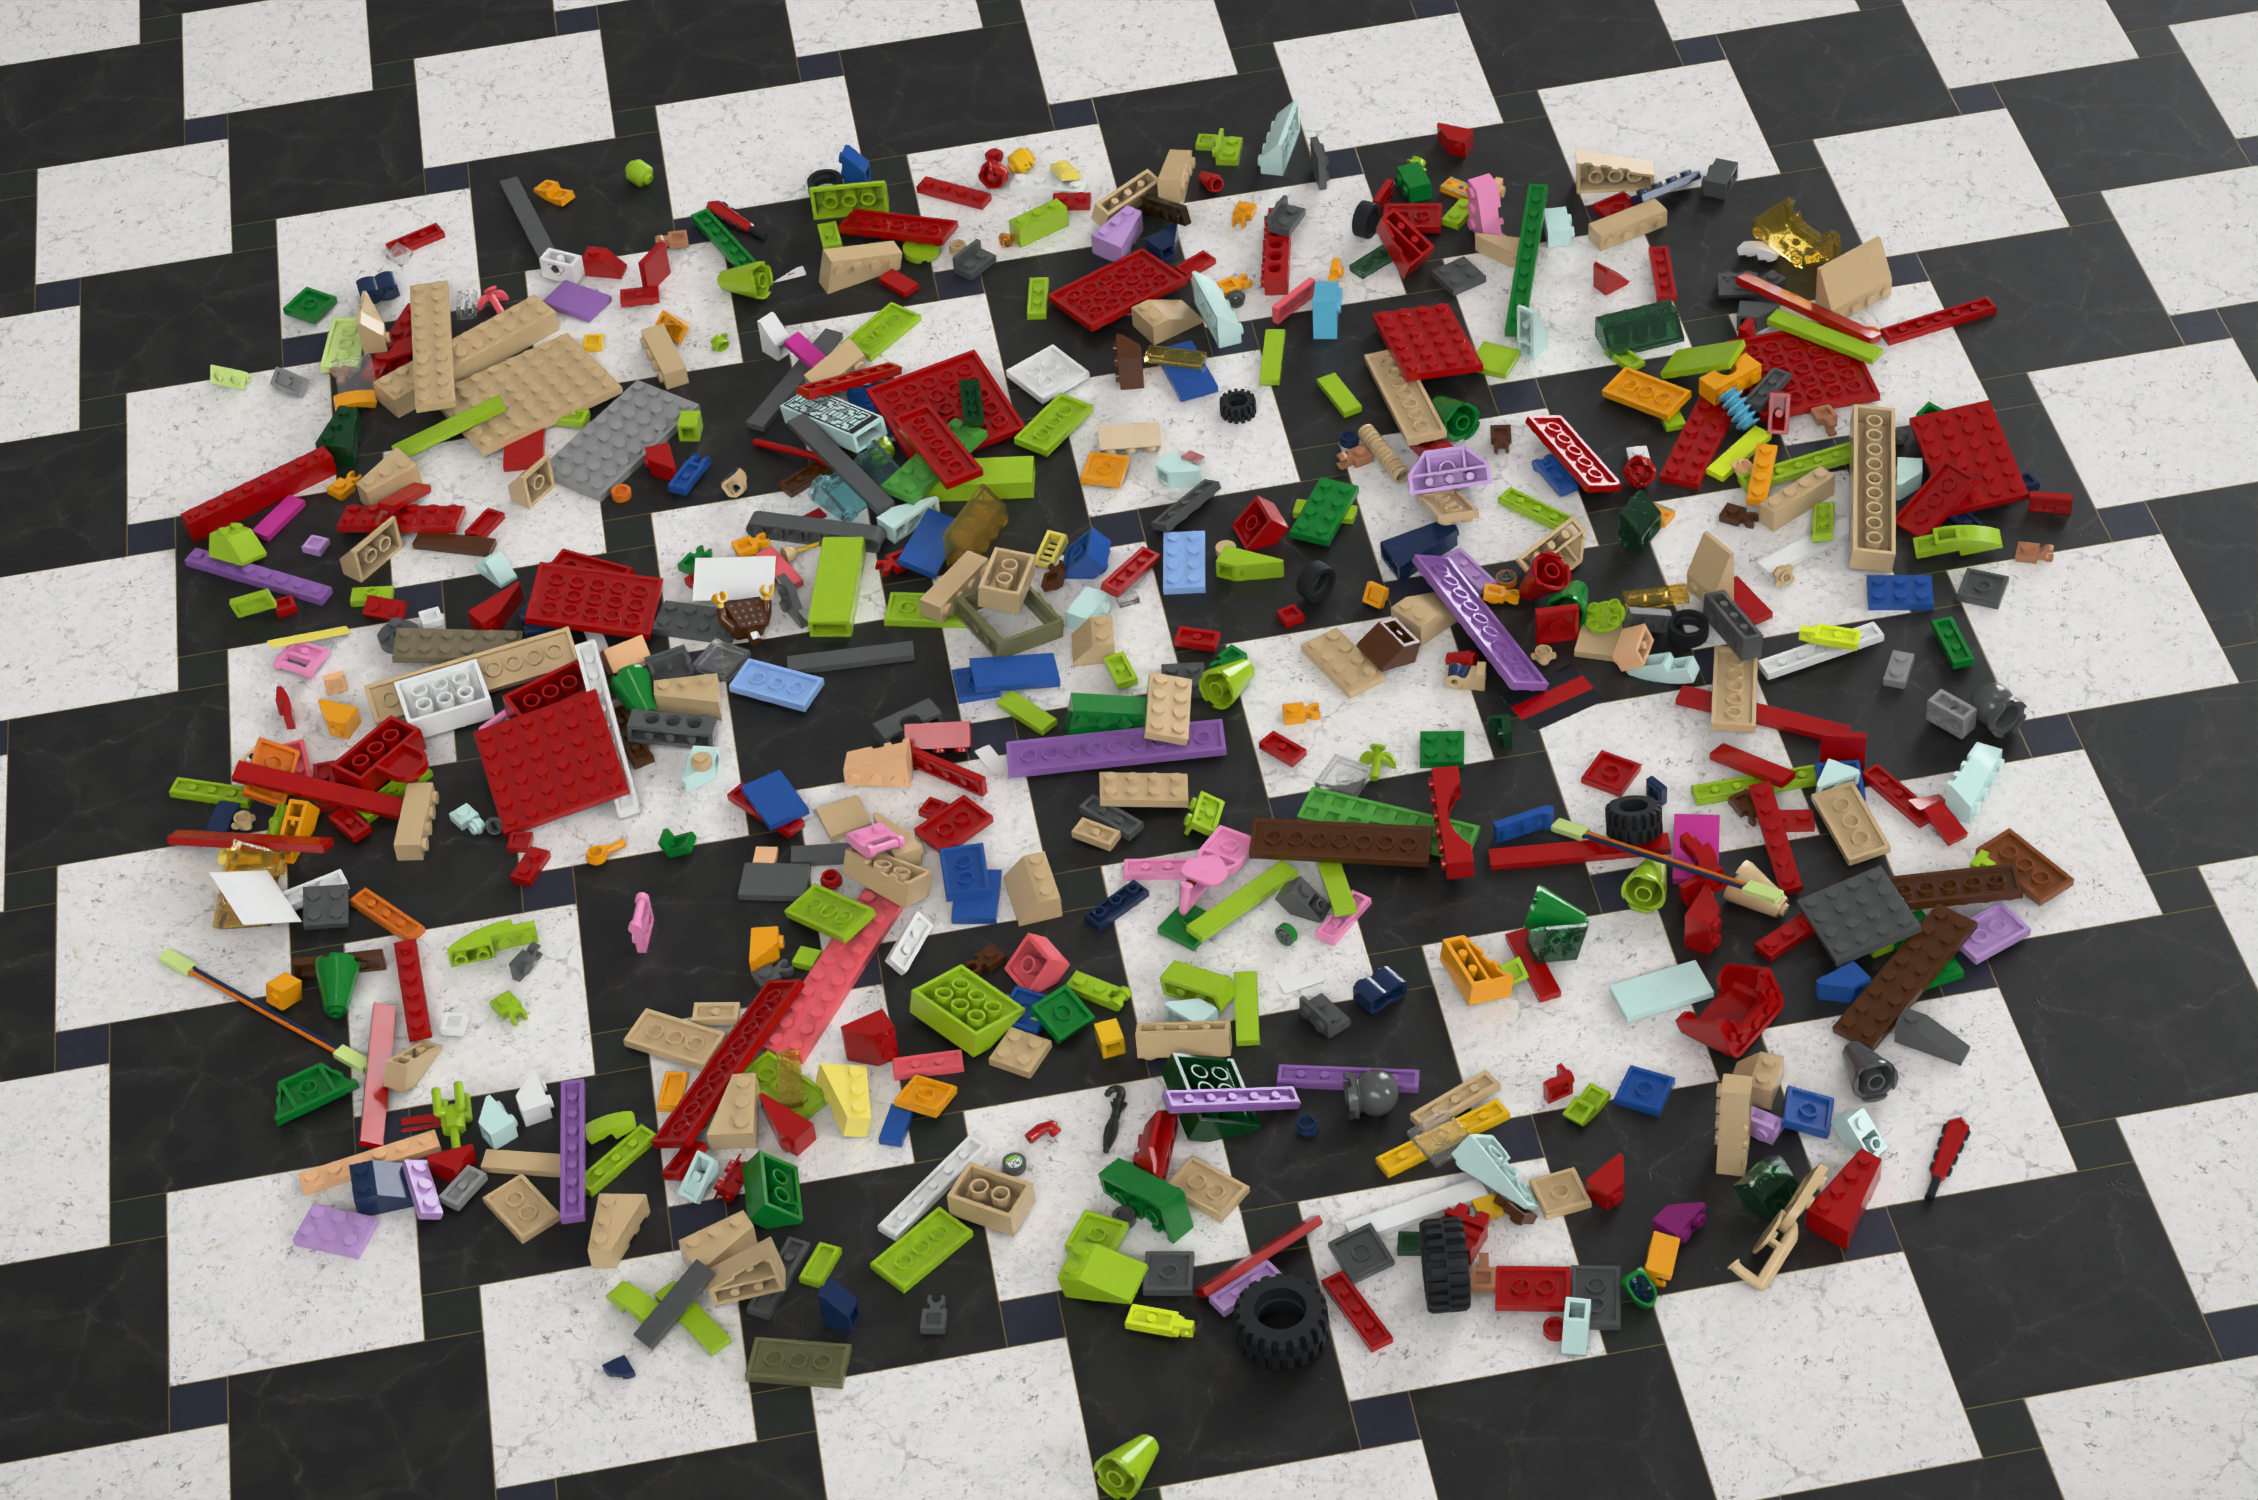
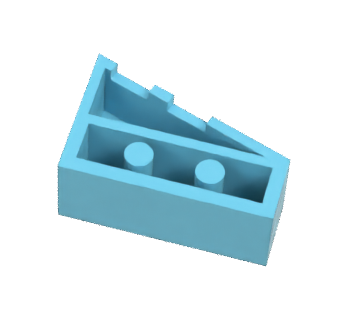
M1315 281L1312 301L1313 339H1337L1338 314L1341 313L1343 288H1339V281Z

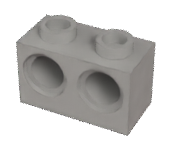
M1940 689L1927 700L1926 720L1960 739H1963L1975 728L1977 708L1943 689Z

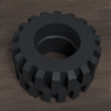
M1641 795L1623 796L1610 801L1605 807L1606 835L1611 839L1626 844H1642L1659 838L1663 832L1662 805L1654 798Z

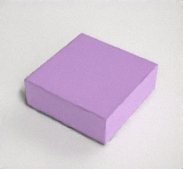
M312 534L301 548L303 553L321 557L331 543L329 538Z

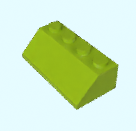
M885 180L809 187L814 220L847 217L854 208L889 212V197Z

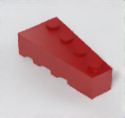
M1861 1148L1818 1195L1810 1207L1806 1209L1805 1228L1847 1250L1850 1240L1857 1230L1858 1223L1866 1211L1868 1201L1871 1200L1881 1178L1882 1159Z

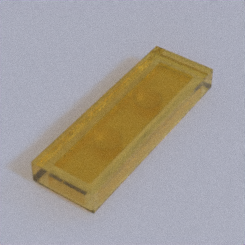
M1149 345L1144 361L1145 363L1202 370L1207 359V352Z
M1685 583L1622 591V599L1625 609L1628 611L1629 607L1654 608L1689 603V594Z
M800 1050L776 1052L779 1103L789 1109L804 1107Z

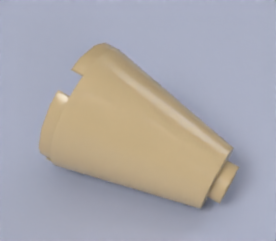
M1748 860L1743 862L1735 872L1737 875L1734 879L1743 882L1753 880L1777 888ZM1727 885L1723 895L1729 902L1775 918L1779 915L1784 916L1790 907L1788 904L1789 899L1785 895L1775 905L1744 895L1742 889Z

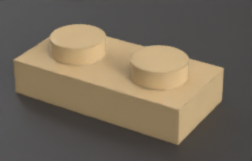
M1084 817L1081 818L1071 831L1072 838L1107 851H1111L1121 838L1120 830Z
M694 1002L692 1022L703 1026L736 1025L740 1018V1002Z

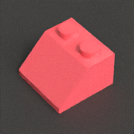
M1027 933L1004 967V970L1018 986L1039 993L1058 983L1070 966V963L1046 937Z

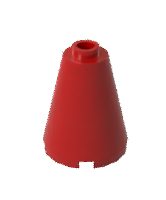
M1544 551L1537 555L1519 586L1520 596L1526 601H1534L1563 590L1571 579L1569 565H1565L1559 554L1551 551Z

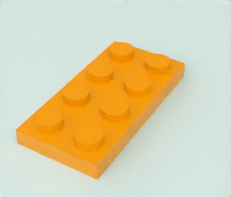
M1626 366L1602 390V395L1605 398L1669 421L1692 397L1691 390Z

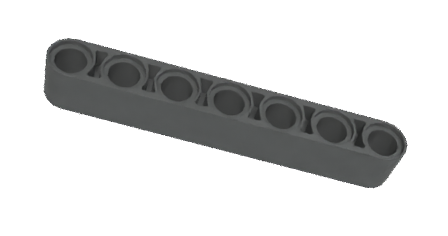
M755 511L746 526L747 534L754 538L757 534L765 532L766 539L769 538V540L806 545L820 542L819 546H821L823 537H864L866 552L869 553L879 552L886 537V531L877 525L765 511Z

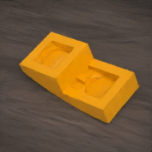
M545 180L533 189L543 199L562 207L575 198L573 190L560 188L557 181Z
M354 390L333 396L335 411L339 406L376 408L377 405L375 390Z

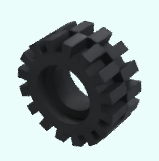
M1236 388L1234 392L1228 390V394L1224 392L1222 394L1223 397H1220V415L1223 417V420H1228V423L1234 421L1235 424H1238V421H1241L1243 424L1245 420L1249 422L1251 418L1255 417L1256 399L1253 393L1250 394L1249 390L1246 392L1245 389L1238 391V388Z

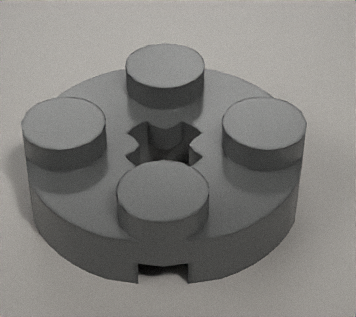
M398 617L390 619L389 623L383 626L377 634L382 650L393 654L397 628H419L416 623L409 620H401Z

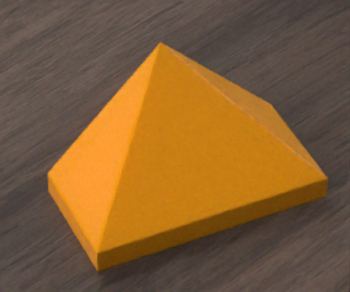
M662 310L655 325L663 323L671 339L681 344L690 323Z

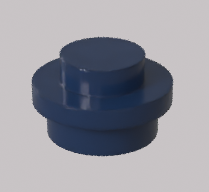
M1344 431L1339 438V444L1347 449L1354 448L1359 444V437L1355 431Z
M1309 1114L1300 1116L1295 1123V1131L1303 1137L1313 1136L1319 1130L1318 1121Z

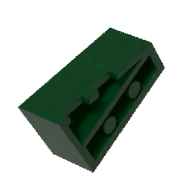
M339 406L315 442L316 449L324 446L331 453L335 464L356 467V455H358V443L360 442L362 431L358 408Z

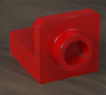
M1562 1063L1557 1065V1076L1543 1082V1095L1548 1104L1573 1094L1574 1076L1569 1069L1566 1070Z

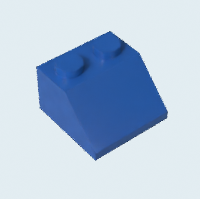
M1092 527L1065 549L1063 560L1066 566L1065 579H1094L1099 574H1103L1108 568L1107 563L1111 552V540Z

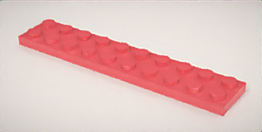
M868 889L862 891L856 901L874 908L876 916L846 944L834 938L830 940L803 981L805 986L799 993V997L794 1000L786 1015L782 1017L776 1029L769 1035L764 1046L761 1047L763 1053L769 1050L779 1058L804 1064L904 909L903 907Z

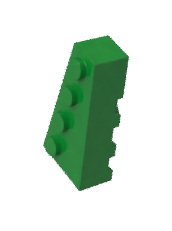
M1071 693L1064 721L1065 735L1145 727L1147 697Z
M1119 1157L1098 1173L1104 1193L1122 1206L1133 1208L1139 1219L1147 1218L1152 1223V1228L1158 1233L1162 1230L1167 1233V1239L1173 1244L1194 1228L1186 1203V1195L1181 1188L1175 1187L1164 1179H1159L1151 1175L1147 1170H1142L1133 1163L1126 1162Z

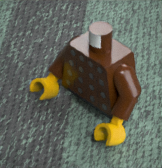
M765 584L760 587L759 592L763 599L758 596L726 602L728 595L725 591L719 593L721 599H719L717 593L713 594L711 599L718 606L716 611L719 625L731 633L736 640L748 638L752 646L761 643L762 639L760 636L763 635L765 628L769 626L772 614L770 595L775 590L773 584L769 585V593L765 591Z

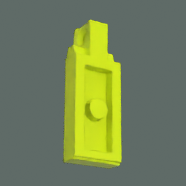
M1821 623L1813 627L1801 625L1799 630V640L1853 651L1858 650L1861 638L1860 630Z
M1137 1304L1131 1305L1124 1323L1125 1329L1168 1337H1179L1180 1335L1181 1337L1193 1338L1196 1331L1195 1321L1185 1319L1177 1311Z

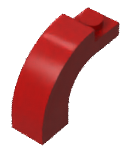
M1688 832L1680 835L1681 850L1697 867L1708 870L1718 865L1717 856L1709 842L1702 846L1700 841L1696 837H1692ZM1679 888V899L1683 902L1681 891Z

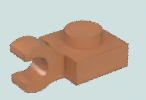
M686 230L667 232L668 235L655 236V242H665L666 248L668 246L670 249L689 247Z
M1826 404L1811 408L1810 415L1818 426L1824 425L1829 437L1837 435L1834 427L1837 426L1838 415L1832 406Z
M1364 444L1346 450V453L1341 452L1336 455L1341 461L1336 463L1340 470H1344L1351 465L1358 468L1374 462V455Z
M2018 541L2015 562L2037 564V560L2053 562L2054 554L2049 553H2053L2054 545L2046 544L2040 548V543Z
M1479 1253V1267H1471V1293L1496 1294V1267H1489V1253Z

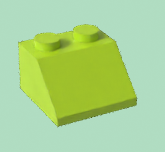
M231 523L227 527L218 528L217 531L210 533L209 557L244 566L267 556V552L252 529L244 527L241 523Z

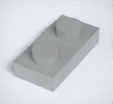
M276 366L270 385L304 398L310 380Z
M1893 650L1883 678V685L1905 689L1915 654Z
M467 1165L438 1196L440 1203L460 1211L488 1180L487 1173Z

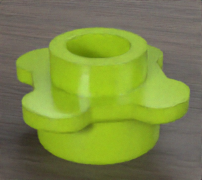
M1412 156V159H1407L1409 164L1418 161L1424 172L1427 171L1424 168L1426 164L1424 159L1418 156Z
M723 333L714 336L710 341L712 344L711 350H716L717 352L726 350L730 345L727 340L728 334Z

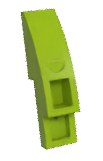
M1980 525L1933 528L1934 534L1913 538L1917 559L1959 551L1960 556L2003 548L2000 530Z
M507 919L471 932L447 948L451 967L496 958L495 951L539 942L535 921L512 925L511 919Z

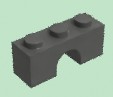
M927 698L873 723L875 740L881 747H884V743L891 742L892 745L901 743L905 739L904 724L943 722L942 712L930 698Z

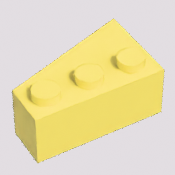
M820 1063L816 1084L818 1087H821L826 1103H829L833 1111L832 1115L842 1135L867 1137L871 1112L866 1066Z

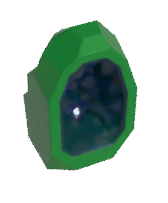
M1642 1267L1636 1268L1618 1280L1637 1306L1644 1309L1654 1306L1657 1299V1290Z

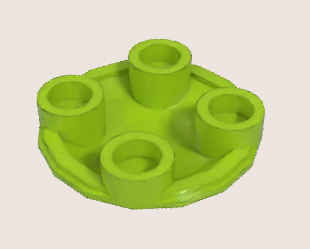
M1619 599L1590 603L1587 606L1588 612L1585 626L1594 633L1613 631L1624 621L1626 615L1625 608L1621 605Z

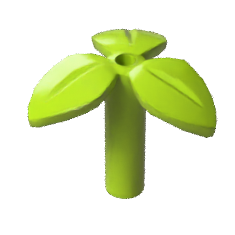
M1371 744L1370 749L1372 751H1365L1361 755L1359 766L1372 764L1370 780L1378 781L1381 761L1384 765L1396 769L1397 763L1391 753L1383 752L1386 749L1384 745Z

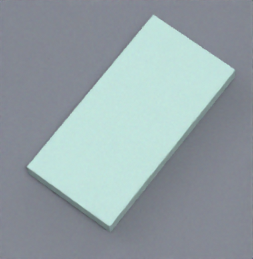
M1696 960L1609 985V992L1627 1023L1714 997V991Z

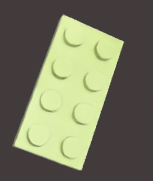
M357 317L333 318L320 364L321 373H329V368L340 367L342 369V366L355 368V372H360L364 351L357 327Z

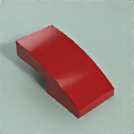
M277 686L276 704L279 714L284 717L287 730L296 729L295 716L289 696L282 686Z

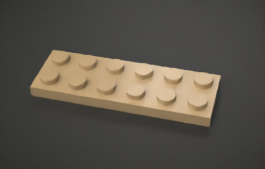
M1714 646L1711 730L1755 733L1758 658L1741 661L1729 646Z

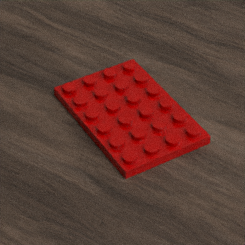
M1141 248L1047 296L1050 303L1093 332L1125 315L1131 314V307L1146 300L1163 298L1165 295L1187 285L1188 282L1187 277L1146 249Z
M1448 303L1418 306L1417 308L1410 309L1401 308L1395 311H1381L1372 314V321L1405 382L1483 371V363Z
M1990 400L1909 418V425L1930 476L1946 459L1974 475L1979 480L1976 486L1948 517L2029 499V492Z
M540 562L525 616V624L554 628L569 626L570 630L628 638L643 635L644 640H650L664 578Z

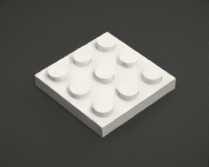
M1053 344L1006 370V376L1042 404L1055 398L1059 393H1064L1090 378L1088 370Z

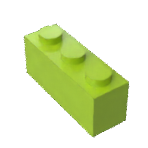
M1057 198L1009 220L1010 237L1021 248L1069 226L1067 207Z
M1173 960L1159 978L1164 995L1180 1000L1200 998L1207 1003L1213 1004L1218 1012H1222L1236 995L1231 977Z

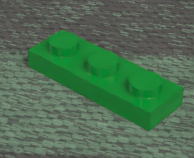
M1953 617L1931 620V628L1952 668L1957 669L1974 665V657Z

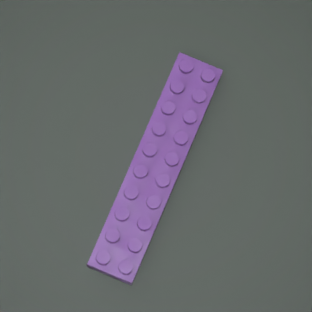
M1415 554L1412 562L1417 570L1444 602L1447 609L1451 611L1457 622L1465 629L1467 635L1472 638L1476 646L1506 682L1507 686L1515 691H1546L1549 683L1450 557Z
M1222 719L1189 722L1187 746L1145 739L1144 727L1006 742L1009 778L1227 755Z

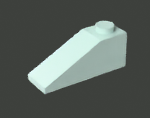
M1519 304L1517 306V349L1521 350V355L1535 360L1548 348V332L1536 311Z
M933 496L919 500L915 505L906 503L891 507L876 517L877 526L882 527L886 531L885 538L896 544L915 531L928 508L940 512L939 498Z

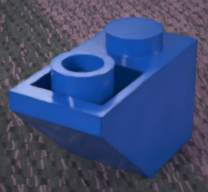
M845 145L843 151L839 153V163H842L841 176L844 178V184L869 182L871 178L869 161L850 145Z
M1852 961L1816 980L1815 997L1820 1000L1853 1003L1871 982V977Z

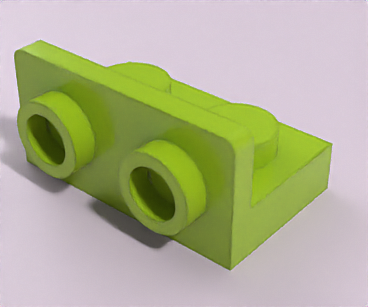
M1224 128L1219 129L1218 135H1215V146L1212 147V157L1215 158L1216 165H1239L1243 137H1224Z
M1203 791L1199 793L1197 798L1193 797L1188 806V809L1191 811L1187 813L1183 821V825L1186 826L1183 834L1188 836L1190 831L1194 829L1210 837L1218 827L1225 801Z

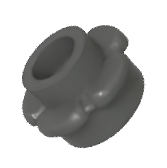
M1235 289L1227 294L1226 299L1229 300L1231 307L1239 308L1244 304L1245 294L1241 293V290Z

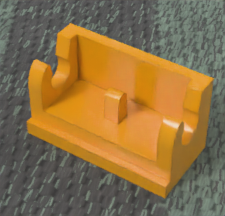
M1654 1231L1644 1270L1655 1286L1665 1287L1666 1282L1663 1280H1671L1680 1238Z

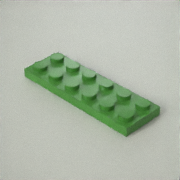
M954 418L947 425L969 453L988 437L986 430L979 427L971 428L964 426L963 421ZM916 453L881 485V489L888 495L915 505L940 481Z

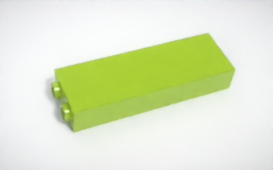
M1034 456L974 458L982 467L983 476L948 490L939 482L920 500L937 496L939 502L1034 498L1036 474Z
M823 537L808 617L810 637H852L866 557L864 537Z

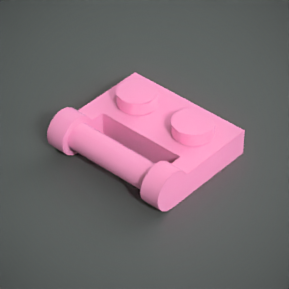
M308 642L288 645L275 659L274 668L292 671L311 680L314 678L316 670L329 657L330 653L327 648ZM290 659V660H293V661H296V662H300V663L306 664L307 666H306V667H303V666H300V665H297V664L288 662V660Z
M882 822L846 833L845 838L848 844L867 859L873 858L877 853L892 848H903L906 844L903 835H896Z
M639 892L635 897L636 907L633 919L629 923L628 931L632 933V943H636L637 952L647 953L654 917L648 894Z

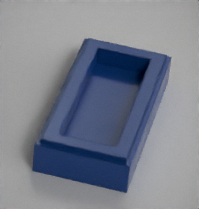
M891 1103L878 1138L879 1144L902 1147L915 1112L896 1107Z

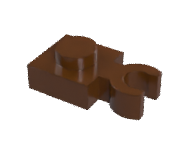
M1511 424L1490 425L1491 445H1494V453L1498 454V449L1500 448L1505 449L1506 454L1509 453Z
M1727 502L1719 514V521L1737 527L1740 524H1744L1745 527L1754 529V523L1759 521V514L1756 512L1747 513V508Z
M1059 560L1056 566L1050 563L1048 565L1050 572L1044 573L1041 588L1044 592L1058 590L1063 587L1066 577V566L1062 560Z
M1746 788L1728 797V804L1740 818L1747 816L1748 823L1754 827L1756 825L1755 817L1757 816L1749 790Z
M991 943L974 954L975 960L966 962L965 967L969 970L974 969L972 972L980 977L982 971L987 970L990 973L1007 962V956Z
M1497 1193L1493 1200L1496 1205L1504 1208L1503 1211L1510 1216L1509 1219L1517 1225L1534 1224L1538 1217L1531 1210L1522 1208Z

